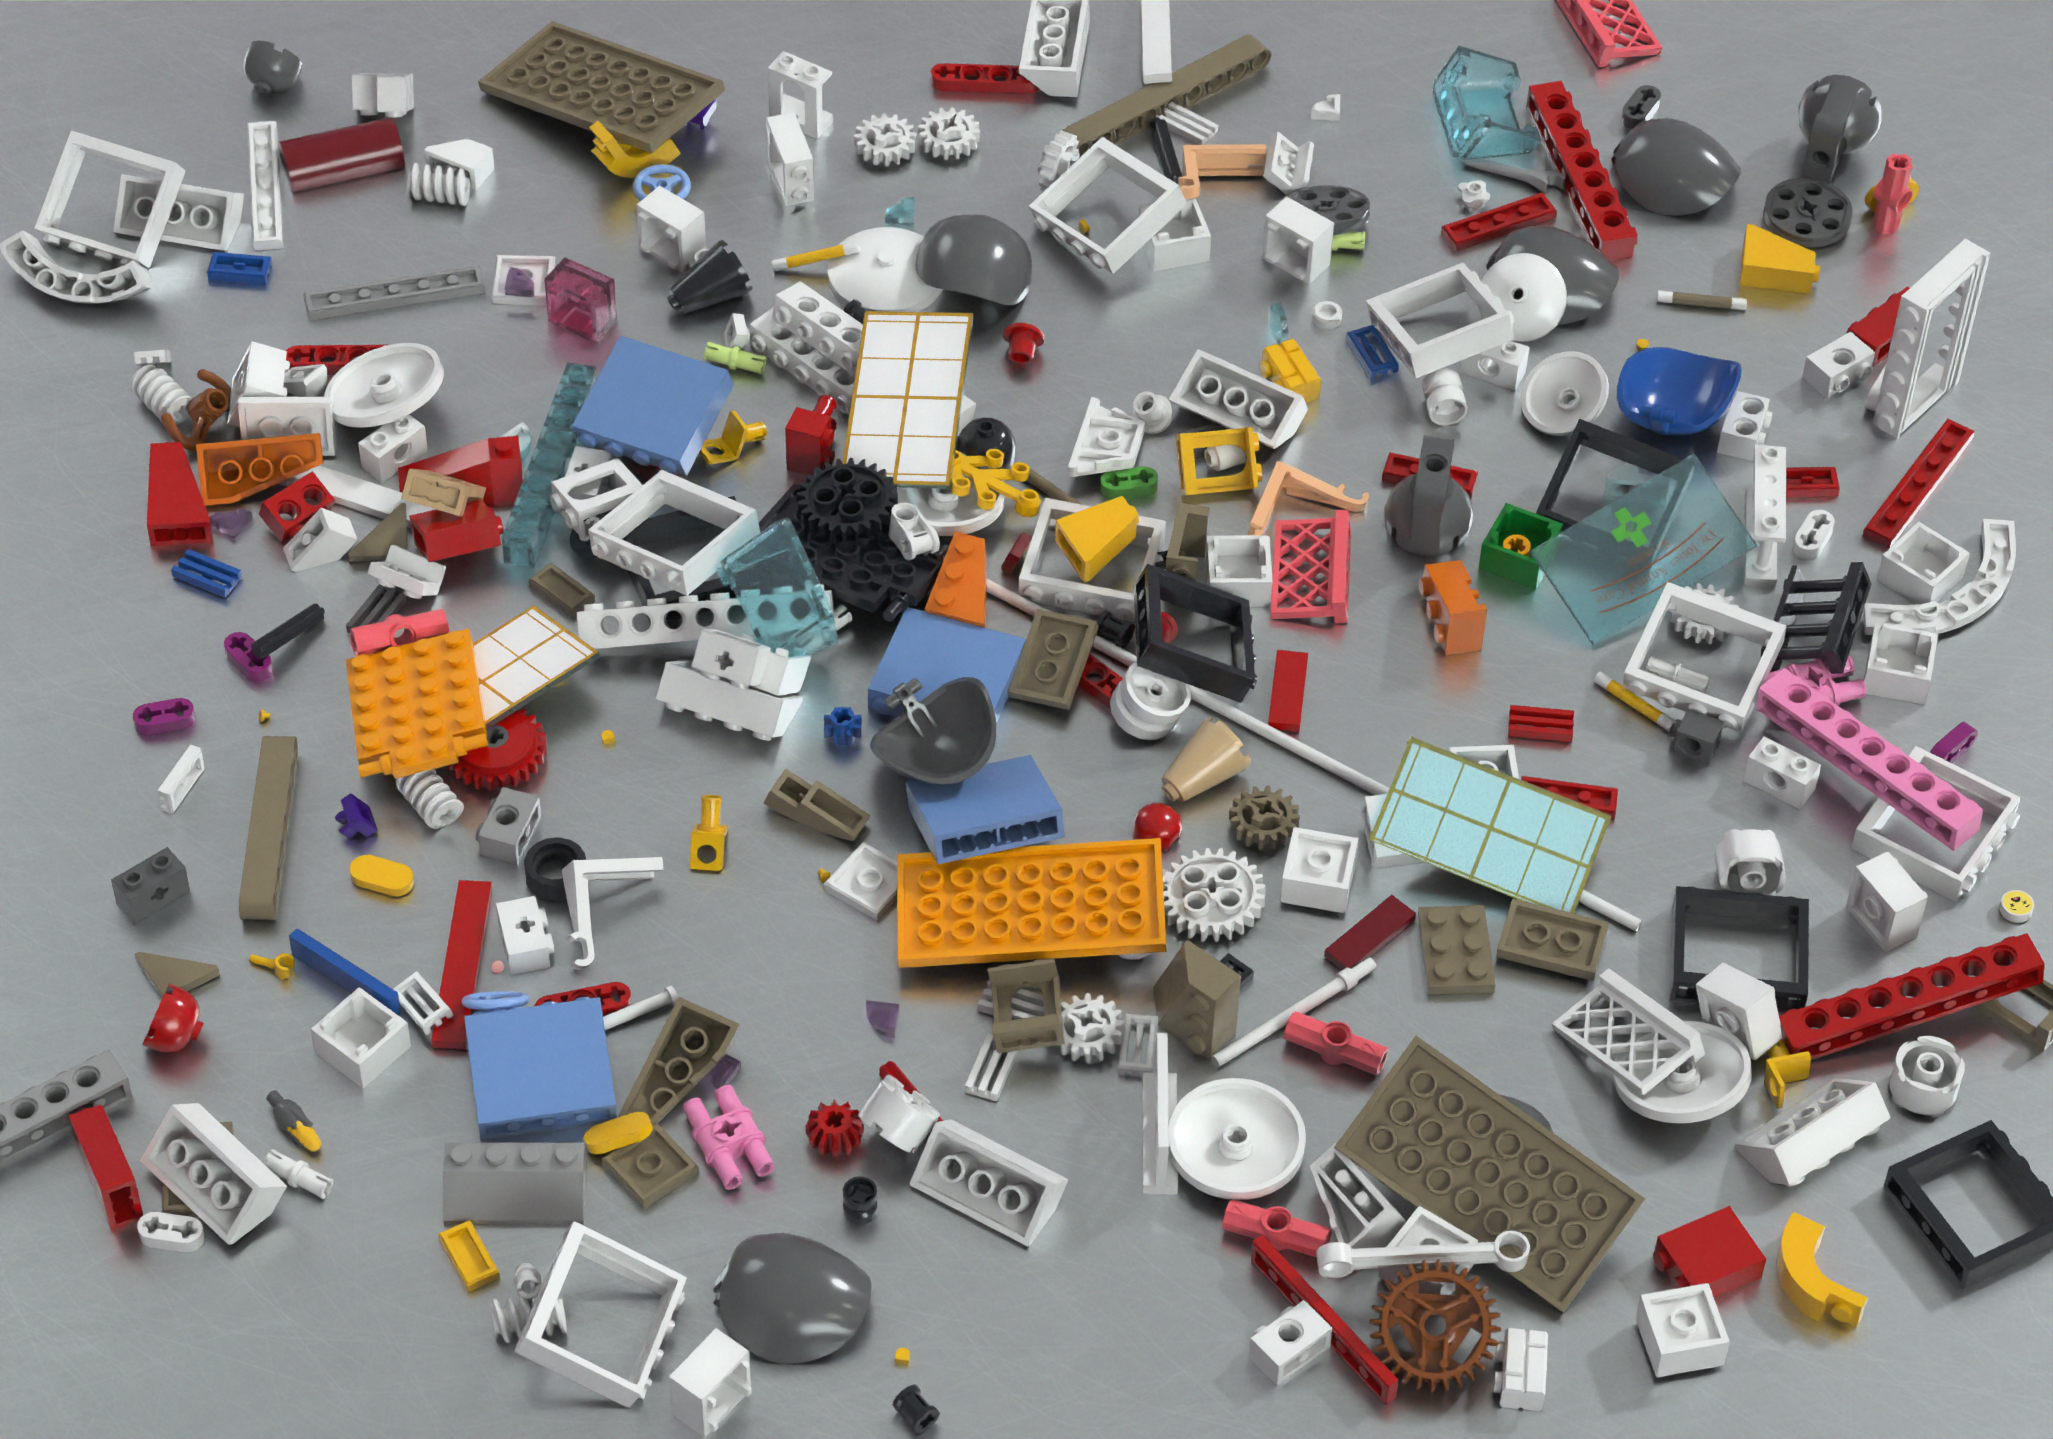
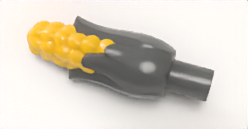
M271 1091L267 1095L266 1100L273 1107V1115L279 1126L296 1141L299 1147L304 1145L311 1152L319 1150L321 1140L312 1127L313 1123L306 1117L301 1107L292 1100L284 1099L278 1091Z

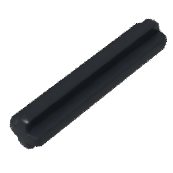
M1156 117L1150 123V129L1165 177L1178 184L1182 173L1165 119Z
M312 604L251 644L252 655H256L258 659H263L324 619V608L318 604Z

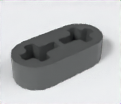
M1650 85L1639 87L1623 107L1622 124L1629 129H1633L1639 123L1650 120L1659 108L1661 92L1656 87Z

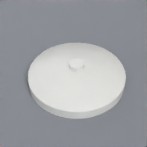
M880 227L855 233L843 240L839 245L858 241L860 252L829 259L827 275L829 288L834 297L844 307L852 300H858L862 303V307L869 311L920 312L930 306L939 297L943 289L927 285L920 279L915 264L917 253L924 237L906 229Z
M417 343L387 345L371 350L341 368L327 385L324 397H332L333 419L338 423L358 428L379 426L405 417L429 401L441 386L444 369L437 353L428 346Z
M988 466L975 467L977 469H993ZM964 474L962 476L968 478L971 482L969 494L966 496H956L951 492V479L949 485L894 484L897 485L898 503H910L916 506L930 526L936 530L938 536H953L955 531L968 534L987 527L1002 513L1006 496L988 487L990 491L996 494L995 507L990 510L979 508L976 504L977 494L972 479Z
M1684 1021L1699 1032L1705 1055L1697 1062L1690 1058L1687 1059L1644 1095L1614 1075L1616 1091L1621 1100L1630 1109L1649 1119L1667 1123H1693L1711 1119L1734 1107L1749 1089L1752 1076L1751 1061L1744 1044L1732 1033L1718 1026L1703 1022ZM1651 1032L1638 1033L1636 1042L1654 1041L1655 1035ZM1675 1049L1660 1050L1659 1058H1671L1678 1051ZM1654 1050L1636 1052L1635 1060L1653 1059ZM1630 1052L1618 1053L1614 1062L1629 1061ZM1652 1069L1635 1070L1634 1076L1643 1081L1652 1073Z
M1226 1078L1200 1085L1180 1100L1172 1112L1168 1125V1151L1177 1171L1195 1188L1223 1199L1249 1200L1275 1192L1294 1177L1304 1157L1306 1132L1300 1113L1293 1103L1278 1090L1254 1080Z

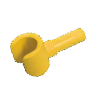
M288 953L279 954L276 959H268L251 954L249 957V962L274 969V973L279 979H286L289 976V969L282 966L294 968L295 966L294 957Z

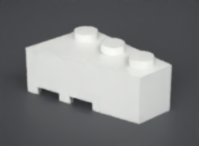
M1334 1143L1310 1165L1322 1202L1326 1205L1331 1228L1335 1231L1338 1242L1346 1243L1352 1249L1386 1247L1407 1221L1359 1166L1334 1148L1336 1145Z

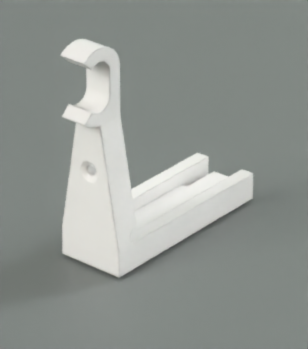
M662 857L573 860L562 869L574 931L566 939L570 943L573 941L580 942L584 956L583 960H575L570 965L571 968L583 969L592 963L595 956L591 932L588 881L653 879L654 872H662L664 870Z

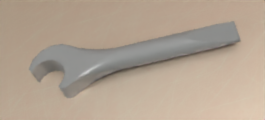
M1466 157L1463 161V164L1479 170L1525 181L1542 192H1546L1548 185H1556L1564 189V175L1554 170H1526Z

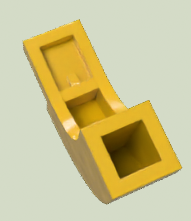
M598 120L589 127L596 137L592 140L596 147L591 151L610 172L623 178H635L640 171L649 166L669 164L681 154L671 138L665 141L653 153L616 141Z
M1792 1212L1783 1231L1776 1262L1778 1278L1785 1294L1800 1311L1817 1322L1820 1321L1823 1313L1826 1312L1838 1321L1847 1322L1857 1327L1863 1316L1868 1297L1830 1280L1819 1270L1814 1256L1820 1247L1825 1226Z

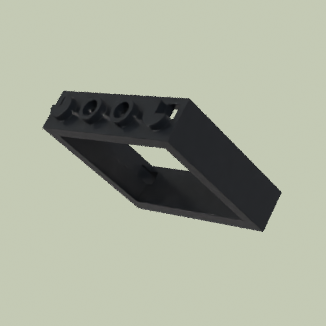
M1579 419L1536 514L1562 523V535L1567 536L1569 540L1576 544H1588L1597 548L1604 555H1616L1626 559L1628 563H1633L1630 564L1632 566L1646 567L1653 563L1660 544H1662L1691 480L1694 463ZM1582 445L1677 482L1648 548L1642 546L1637 548L1634 543L1626 540L1618 543L1615 537L1609 533L1552 512V508Z
M735 496L728 497L736 501ZM678 510L647 518L622 540L635 546H642L716 525ZM751 565V570L703 582L688 596L698 595V601L711 600L710 594L729 592L730 598H741L742 591L761 590V596L771 595L770 573ZM627 570L642 606H647V599L666 598V603L670 604L679 603V597L686 596L675 590L655 595L649 579ZM702 608L698 614L711 610L709 608ZM671 610L666 616V622L682 619L681 614L675 610Z
M1147 564L1133 586L1137 666L1241 703L1250 689L1254 690L1257 683V675L1254 670L1256 655L1253 654L1254 634L1251 631L1253 616L1250 614L1249 600ZM1160 600L1230 624L1233 666L1163 642Z
M1676 886L1672 904L1669 1001L1699 1004L1696 984L1708 975L1684 971L1685 913L1795 923L1796 983L1765 979L1758 980L1774 987L1778 1012L1785 1013L1788 1010L1800 1009L1806 1006L1808 998L1809 899L1792 896L1763 895L1761 893L1732 892L1729 890L1702 889L1692 886Z
M1992 1120L1893 1164L1888 1168L1884 1182L1885 1189L1963 1290L2053 1248V1197L2050 1194V1190L2043 1181L2036 1177L2025 1157L2017 1153L2010 1144L2006 1133L1999 1130ZM1984 1147L2045 1225L1974 1257L1915 1181V1178Z

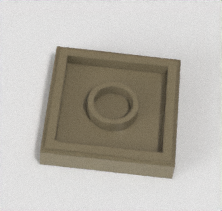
M658 1123L652 1125L653 1130L646 1139L616 1149L602 1158V1166L643 1210L699 1174V1167Z

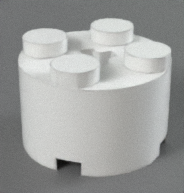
M1732 829L1724 834L1723 840L1715 851V861L1721 890L1752 894L1761 893L1763 895H1769L1776 890V894L1779 893L1786 883V872L1780 844L1774 832L1771 830L1748 829L1740 831Z
M1920 1036L1917 1038V1041L1910 1043L1907 1041L1902 1044L1897 1052L1890 1077V1090L1893 1102L1897 1106L1904 1107L1917 1114L1930 1115L1932 1117L1944 1115L1945 1111L1956 1101L1965 1071L1962 1057L1960 1059L1955 1053L1956 1048L1948 1041L1934 1036Z
M886 1075L865 1103L858 1116L870 1128L875 1122V1127L880 1131V1136L900 1149L909 1153L912 1151L914 1154L938 1121L940 1113L929 1105L930 1101L917 1091H913L912 1094L902 1089L904 1085L890 1075Z

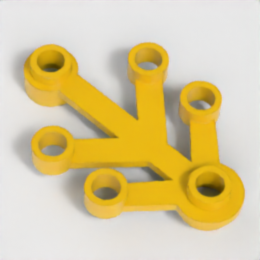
M998 449L987 450L986 456H964L959 451L954 450L950 476L952 483L951 492L954 495L966 496L969 494L971 482L968 478L962 476L964 474L972 479L977 494L976 504L979 508L990 510L995 507L996 494L990 491L989 487L1016 501L1015 511L1019 515L1024 517L1038 515L1041 499L1036 491L1031 489L1020 491L1000 481H1026L1030 470L1027 464L1015 462L1012 464L1011 469H997L1002 467L1004 453ZM988 466L993 469H977L975 467Z

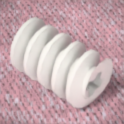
M414 163L407 179L406 196L407 199H410L413 195L415 200H422L425 197L426 201L430 202L436 197L438 203H444L447 200L449 204L453 205L459 200L461 206H466L470 196V178H465L464 169H460L458 175L454 176L453 168L449 167L446 175H443L441 166H437L435 172L431 173L430 165L426 164L423 172H420L419 164Z
M151 363L144 365L133 375L130 382L132 393L160 420L161 415L165 412L171 414L176 425L189 417L187 407L193 398L185 390L181 389V386L174 382L163 369L156 368Z
M435 769L396 779L397 789L430 828L446 827L456 821L462 814L464 809L463 803L457 799L455 793L450 791V787L443 783V779L436 774Z
M537 1295L534 1296L531 1304L527 1298L520 1296L518 1306L514 1304L511 1297H507L504 1308H501L497 1299H492L491 1312L496 1341L498 1334H501L504 1341L510 1343L512 1332H515L518 1338H520ZM562 1295L561 1299L557 1298L545 1327L548 1336L553 1335L555 1325H558L563 1334L567 1333Z

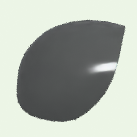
M1672 118L1651 119L1639 123L1618 143L1611 158L1620 183L1634 200L1651 212L1662 215H1685L1709 208L1729 192L1741 174V168L1713 137L1687 122Z
M978 214L954 215L934 224L921 242L915 264L920 279L927 285L980 297L1004 305H1014L1022 301L1029 292L1032 277V258L1025 240L1015 230L999 220Z
M1541 225L1528 226L1510 232L1490 256L1486 265L1488 271L1490 267L1504 257L1519 253L1540 256L1554 265L1561 274L1567 291L1566 308L1557 325L1582 320L1600 309L1615 290L1620 274L1618 268L1588 241L1562 229ZM1523 290L1515 291L1514 299H1521Z
M972 677L952 680L943 684L919 702L913 695L923 688L917 678L912 679L907 684L902 682L892 690L893 693L885 698L884 702L890 710L901 704L904 712L880 729L870 742L871 751L886 766L906 778L925 784L938 785L964 781L974 776L983 768L990 759L995 747L996 718L988 691L980 680Z
M787 1233L761 1234L748 1237L735 1248L728 1264L724 1266L723 1271L717 1276L713 1289L715 1293L713 1303L719 1307L720 1316L727 1331L743 1347L768 1361L779 1364H797L832 1354L851 1339L866 1315L871 1299L872 1284L870 1277L864 1270L849 1258L821 1242Z

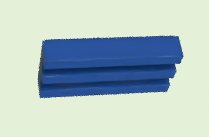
M213 252L207 270L208 280L266 285L268 281L267 276L270 274L269 268L272 267V258L269 256Z
M1374 325L1346 333V341L1370 379L1377 378L1378 373L1381 376H1385L1388 370H1391L1392 373L1398 372V362ZM1366 334L1369 335L1372 342L1374 343V345L1376 346V348L1378 349L1379 353L1381 354L1386 363H1383L1381 361V359L1376 353V349L1374 348L1373 344L1370 343L1367 337L1365 336Z
M187 549L185 552V558L181 557L178 560V567L174 565L171 569L172 577L224 598L228 596L242 578L240 569ZM186 569H189V570H191V571H194V572H196V573H199V574H201L202 576L197 575V574H195V573H192V572H190V571H187ZM214 579V580H216V581H219V582H221V583H224V584H226V586H224V585H222V584H220V583H217V582H215V581H212V580Z

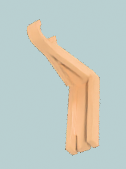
M1266 144L1183 145V176L1179 177V187L1184 198L1193 199L1199 197L1200 182L1198 176H1263L1265 166L1248 165H1265Z
M1277 461L1251 520L1248 535H1263L1281 491H1286V495L1331 504L1352 512H1361L1366 508L1369 493H1363L1360 500L1344 495L1346 487L1343 483L1336 488L1288 464Z

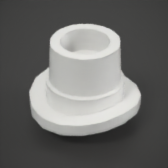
M1148 391L1142 392L1135 397L1132 416L1145 421V433L1157 434L1163 432L1173 419V408L1170 401L1164 396L1155 395Z

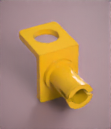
M735 410L729 411L721 438L705 440L699 453L708 464L738 460L744 443L764 441L766 439V426L761 421L745 424ZM707 448H718L723 454L713 455L708 452Z
M701 796L700 823H697L691 832V869L721 871L723 868L724 837L728 832V825L720 824L721 796ZM706 844L711 845L716 850V858L708 863L701 861L697 853L699 847Z
M1783 1039L1777 1042L1778 1047L1775 1044L1766 1051L1769 1059H1766L1764 1085L1777 1109L1783 1108L1784 1083L1807 1079L1811 1062V1055L1808 1051L1790 1055Z

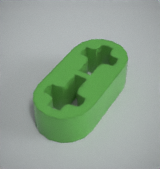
M1147 466L1105 472L1101 476L1100 492L1103 497L1109 500L1123 496L1125 499L1151 496L1157 490L1158 474L1153 468Z

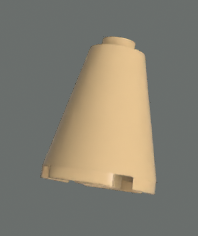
M1211 716L1204 720L1162 777L1163 786L1161 789L1171 801L1177 800L1183 803L1245 771L1251 765L1249 754L1243 757L1240 751L1244 746L1243 743L1222 721L1218 720L1213 723V717Z

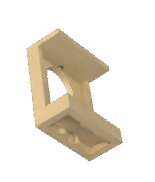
M409 469L401 499L457 516H463L466 503L479 499L483 500L486 487L429 470Z

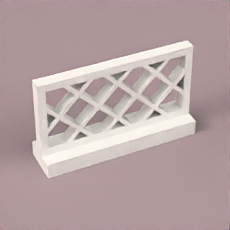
M1609 968L1599 975L1601 984L1552 1023L1554 1031L1642 1095L1646 1094L1687 1059L1690 1058L1697 1062L1705 1055L1701 1037L1697 1030ZM1601 998L1610 1002L1607 1009L1592 1010V1006ZM1629 1016L1632 1018L1631 1025L1614 1026L1615 1017ZM1609 1018L1608 1026L1591 1028V1019ZM1585 1020V1027L1582 1029H1569L1566 1027L1573 1021ZM1651 1032L1655 1035L1654 1041L1636 1042L1637 1033ZM1631 1034L1630 1043L1613 1044V1035ZM1607 1036V1045L1592 1046L1589 1043L1590 1037ZM1675 1049L1678 1051L1671 1058H1659L1660 1050ZM1654 1050L1653 1059L1635 1060L1636 1052ZM1630 1052L1629 1061L1614 1062L1612 1060L1613 1053ZM1652 1069V1073L1643 1081L1634 1076L1635 1070Z
M1157 1033L1155 1073H1143L1142 1075L1143 1194L1178 1193V1171L1173 1165L1168 1151V1125L1172 1112L1177 1106V1073H1168V1033Z

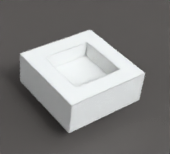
M732 313L723 333L725 346L731 348L739 346L743 348L744 345L748 344L750 330L746 327L744 315Z

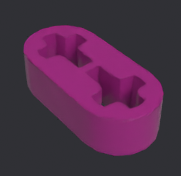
M234 632L228 635L224 640L225 656L228 661L250 681L261 682L267 680L273 672L270 655L263 659H258L256 655H252L251 644L255 640L246 633Z
M185 698L143 704L133 712L136 732L144 736L185 730L194 724L196 717L192 702ZM183 712V715L177 716V713ZM151 718V721L145 722V719Z
M1965 721L1961 722L1939 740L1930 753L1953 763L1974 744L1978 731Z

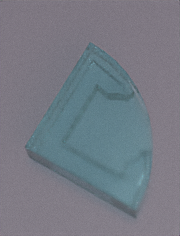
M914 197L900 199V203L893 207L890 206L885 213V224L914 225Z
M1281 302L1271 304L1268 326L1279 345L1281 342L1289 340L1287 319Z

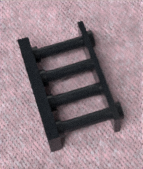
M1851 562L1848 573L1843 579L1804 581L1798 565L1791 567L1788 579L1784 580V590L1773 620L1786 625L1785 638L1770 672L1779 670L1782 660L1822 658L1823 661H1826L1831 674H1843L1872 585L1863 562ZM1841 591L1840 597L1836 601L1802 602L1805 593ZM1834 614L1833 619L1829 623L1794 625L1797 615ZM1827 636L1821 646L1787 647L1791 637ZM1762 646L1761 648V657L1766 648L1765 646Z

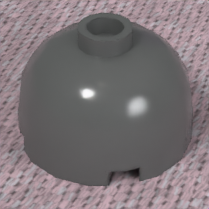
M261 40L253 41L247 49L243 63L245 75L254 85V89L267 95L270 92H285L292 87L300 76L303 66L301 60L285 48L282 53L273 49L274 43Z

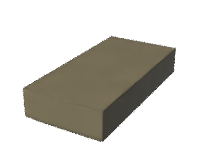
M552 562L528 579L529 587L572 619L577 616L576 612L584 611V605L595 602L594 593Z

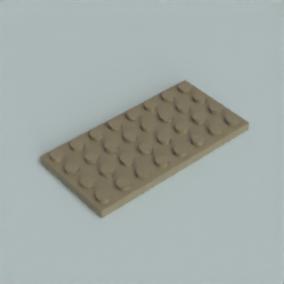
M553 21L478 81L480 91L590 130L589 127L598 120L615 140L653 153L725 91L722 80Z
M1418 1036L1414 1037L1334 1147L1414 1207L1418 1208L1420 1206L1479 1240L1478 1243L1495 1242L1496 1238L1505 1231H1517L1523 1234L1530 1244L1527 1263L1524 1268L1517 1272L1506 1273L1561 1313L1566 1311L1645 1201V1198ZM1507 1244L1499 1248L1501 1254L1507 1258L1515 1259L1523 1255L1522 1250L1515 1245Z

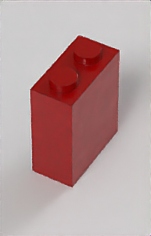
M482 499L467 502L463 516H457L437 509L409 516L414 544L428 562L501 546L500 535L504 534L501 518L496 516L493 508H489Z
M1730 1206L1657 1236L1653 1252V1259L1657 1268L1666 1273L1671 1281L1672 1289L1709 1283L1714 1298L1761 1279L1766 1263L1765 1256Z

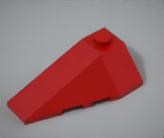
M518 436L487 438L398 468L399 490L401 493H403L409 469L429 470L486 487L483 501L489 508L525 506Z

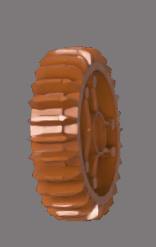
M1437 1259L1434 1269H1429L1426 1260H1422L1421 1271L1417 1272L1412 1264L1408 1265L1410 1275L1406 1277L1400 1271H1396L1399 1282L1395 1285L1393 1282L1386 1280L1385 1284L1390 1290L1388 1295L1382 1292L1376 1294L1384 1301L1383 1305H1372L1371 1307L1380 1316L1379 1318L1369 1320V1324L1379 1326V1331L1370 1334V1338L1381 1339L1382 1342L1374 1348V1351L1386 1352L1387 1355L1381 1362L1384 1365L1393 1362L1395 1366L1391 1372L1394 1375L1400 1371L1405 1373L1402 1381L1403 1384H1406L1411 1377L1415 1378L1417 1390L1420 1389L1423 1381L1429 1382L1430 1392H1434L1438 1382H1441L1445 1392L1448 1391L1449 1381L1454 1380L1455 1384L1461 1388V1376L1466 1375L1471 1381L1475 1380L1472 1369L1476 1367L1483 1372L1486 1369L1480 1361L1482 1357L1491 1360L1494 1358L1490 1351L1487 1350V1347L1499 1345L1498 1341L1490 1338L1491 1333L1501 1332L1500 1327L1491 1323V1320L1500 1317V1313L1489 1311V1308L1497 1301L1496 1299L1485 1300L1483 1297L1490 1288L1486 1286L1479 1290L1477 1289L1476 1285L1480 1279L1478 1275L1470 1281L1467 1280V1267H1464L1459 1274L1454 1273L1455 1263L1452 1261L1447 1270L1442 1269L1441 1261ZM1419 1282L1454 1283L1455 1295L1419 1293ZM1439 1315L1445 1320L1446 1328L1441 1335L1433 1336L1425 1330L1424 1324L1429 1316ZM1397 1324L1400 1325L1415 1354L1414 1357L1406 1361L1403 1360L1388 1331L1389 1328ZM1472 1328L1482 1336L1463 1365H1461L1452 1357Z

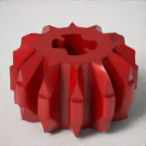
M835 1099L830 1106L820 1102L818 1111L810 1110L809 1121L805 1125V1133L809 1138L811 1149L818 1148L821 1157L830 1152L834 1159H836L840 1152L849 1156L852 1151L851 1148H859L862 1134H864V1124L858 1116L859 1110H851L849 1102L839 1106Z

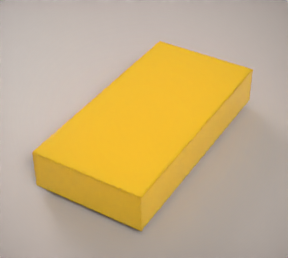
M470 1220L438 1233L439 1242L468 1293L500 1279L496 1265Z

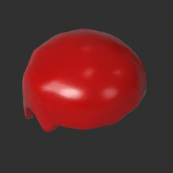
M1163 803L1147 804L1137 812L1131 830L1133 840L1161 838V852L1169 851L1175 840L1180 839L1183 829L1181 816L1172 807Z

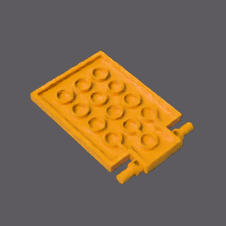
M469 628L346 659L357 758L360 764L358 765V770L361 778L383 773L384 776L393 774L394 778L397 779L459 763L458 757L467 755V751L489 746L473 639Z

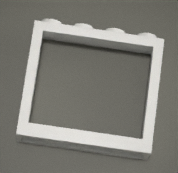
M71 131L34 229L44 235L43 240L59 246L60 242L69 244L68 248L83 254L86 253V250L95 252L94 256L111 262L112 258L121 260L122 265L133 261L149 269L186 170L176 162ZM86 152L164 176L136 253L57 229Z
M1102 137L1032 202L1029 208L1035 218L1033 223L1038 229L1043 232L1046 230L1050 232L1060 244L1067 243L1080 257L1085 255L1098 269L1105 268L1114 274L1186 206L1187 202L1178 184ZM1110 167L1158 199L1106 249H1103L1056 218V216L1104 170Z
M1464 263L1457 264L1366 300L1371 325L1375 326L1383 340L1415 378L1515 339L1512 328L1515 319L1512 312L1504 309L1499 297H1494L1486 283L1482 284L1475 271L1471 272ZM1463 292H1466L1488 317L1419 345L1416 344L1396 320Z
M664 470L658 472L588 530L593 555L686 596L760 535L756 509ZM664 504L725 529L682 566L622 540Z
M1045 498L1019 576L1018 595L1034 603L1087 612L1093 615H1101L1107 610L1117 619L1135 622L1133 593L1033 574L1047 530H1056L1057 519L1091 507ZM1139 516V523L1136 526V538L1129 544L1148 548L1141 573L1147 564L1155 566V562H1159L1160 555L1157 552L1162 551L1165 543L1166 521Z
M1667 582L1626 667L1623 688L1636 693L1635 696H1645L1653 699L1667 708L1674 707L1685 712L1687 709L1724 721L1723 729L1727 727L1742 733L1757 701L1758 689L1766 682L1783 645L1786 625ZM1667 610L1766 647L1739 706L1639 669Z
M1915 746L1909 755L1910 758L1923 764L1930 772L1951 784L1955 790L1968 799L1975 801L1983 811L1998 817L1997 821L1960 874L1879 835V831L1895 810L1880 798L1876 800L1856 828L1851 849L1870 859L1889 851L1914 881L1957 902L1964 891L1967 893L1971 891L1977 879V875H1975L1977 871L1983 872L1992 857L1991 851L1993 849L1997 851L2000 849L2006 837V829H2013L2017 824L2020 814L2016 813L2021 797Z
M573 1221L560 1239L514 1352L630 1408L638 1398L644 1399L648 1388L652 1384V1380L648 1376L651 1369L655 1370L662 1359L664 1351L659 1348L662 1340L666 1341L674 1328L675 1321L671 1320L674 1311L677 1312L685 1300V1293L682 1292L687 1277ZM576 1253L662 1295L628 1381L541 1338Z

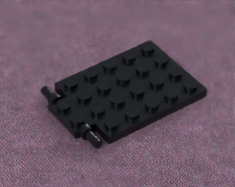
M794 483L759 522L760 535L735 555L737 560L804 586L824 584V590H832L833 598L840 599L873 613L890 596V605L883 612V617L887 621H893L899 612H904L909 605L916 607L935 584L949 546L942 543L940 544L939 551L936 553H928L927 556L922 553L916 555L912 560H906L900 549L888 536L890 525L881 524L882 532L872 529L870 538L866 537L863 533L859 534V541H855L853 536H848L846 542H843L841 535H837L834 540H830L828 532L820 537L818 536V528L810 531L808 522H802V516L798 513L797 492H800V485Z

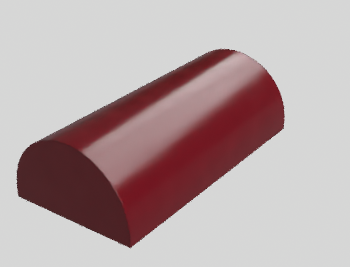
M392 117L278 142L279 156L292 192L405 168L400 136Z

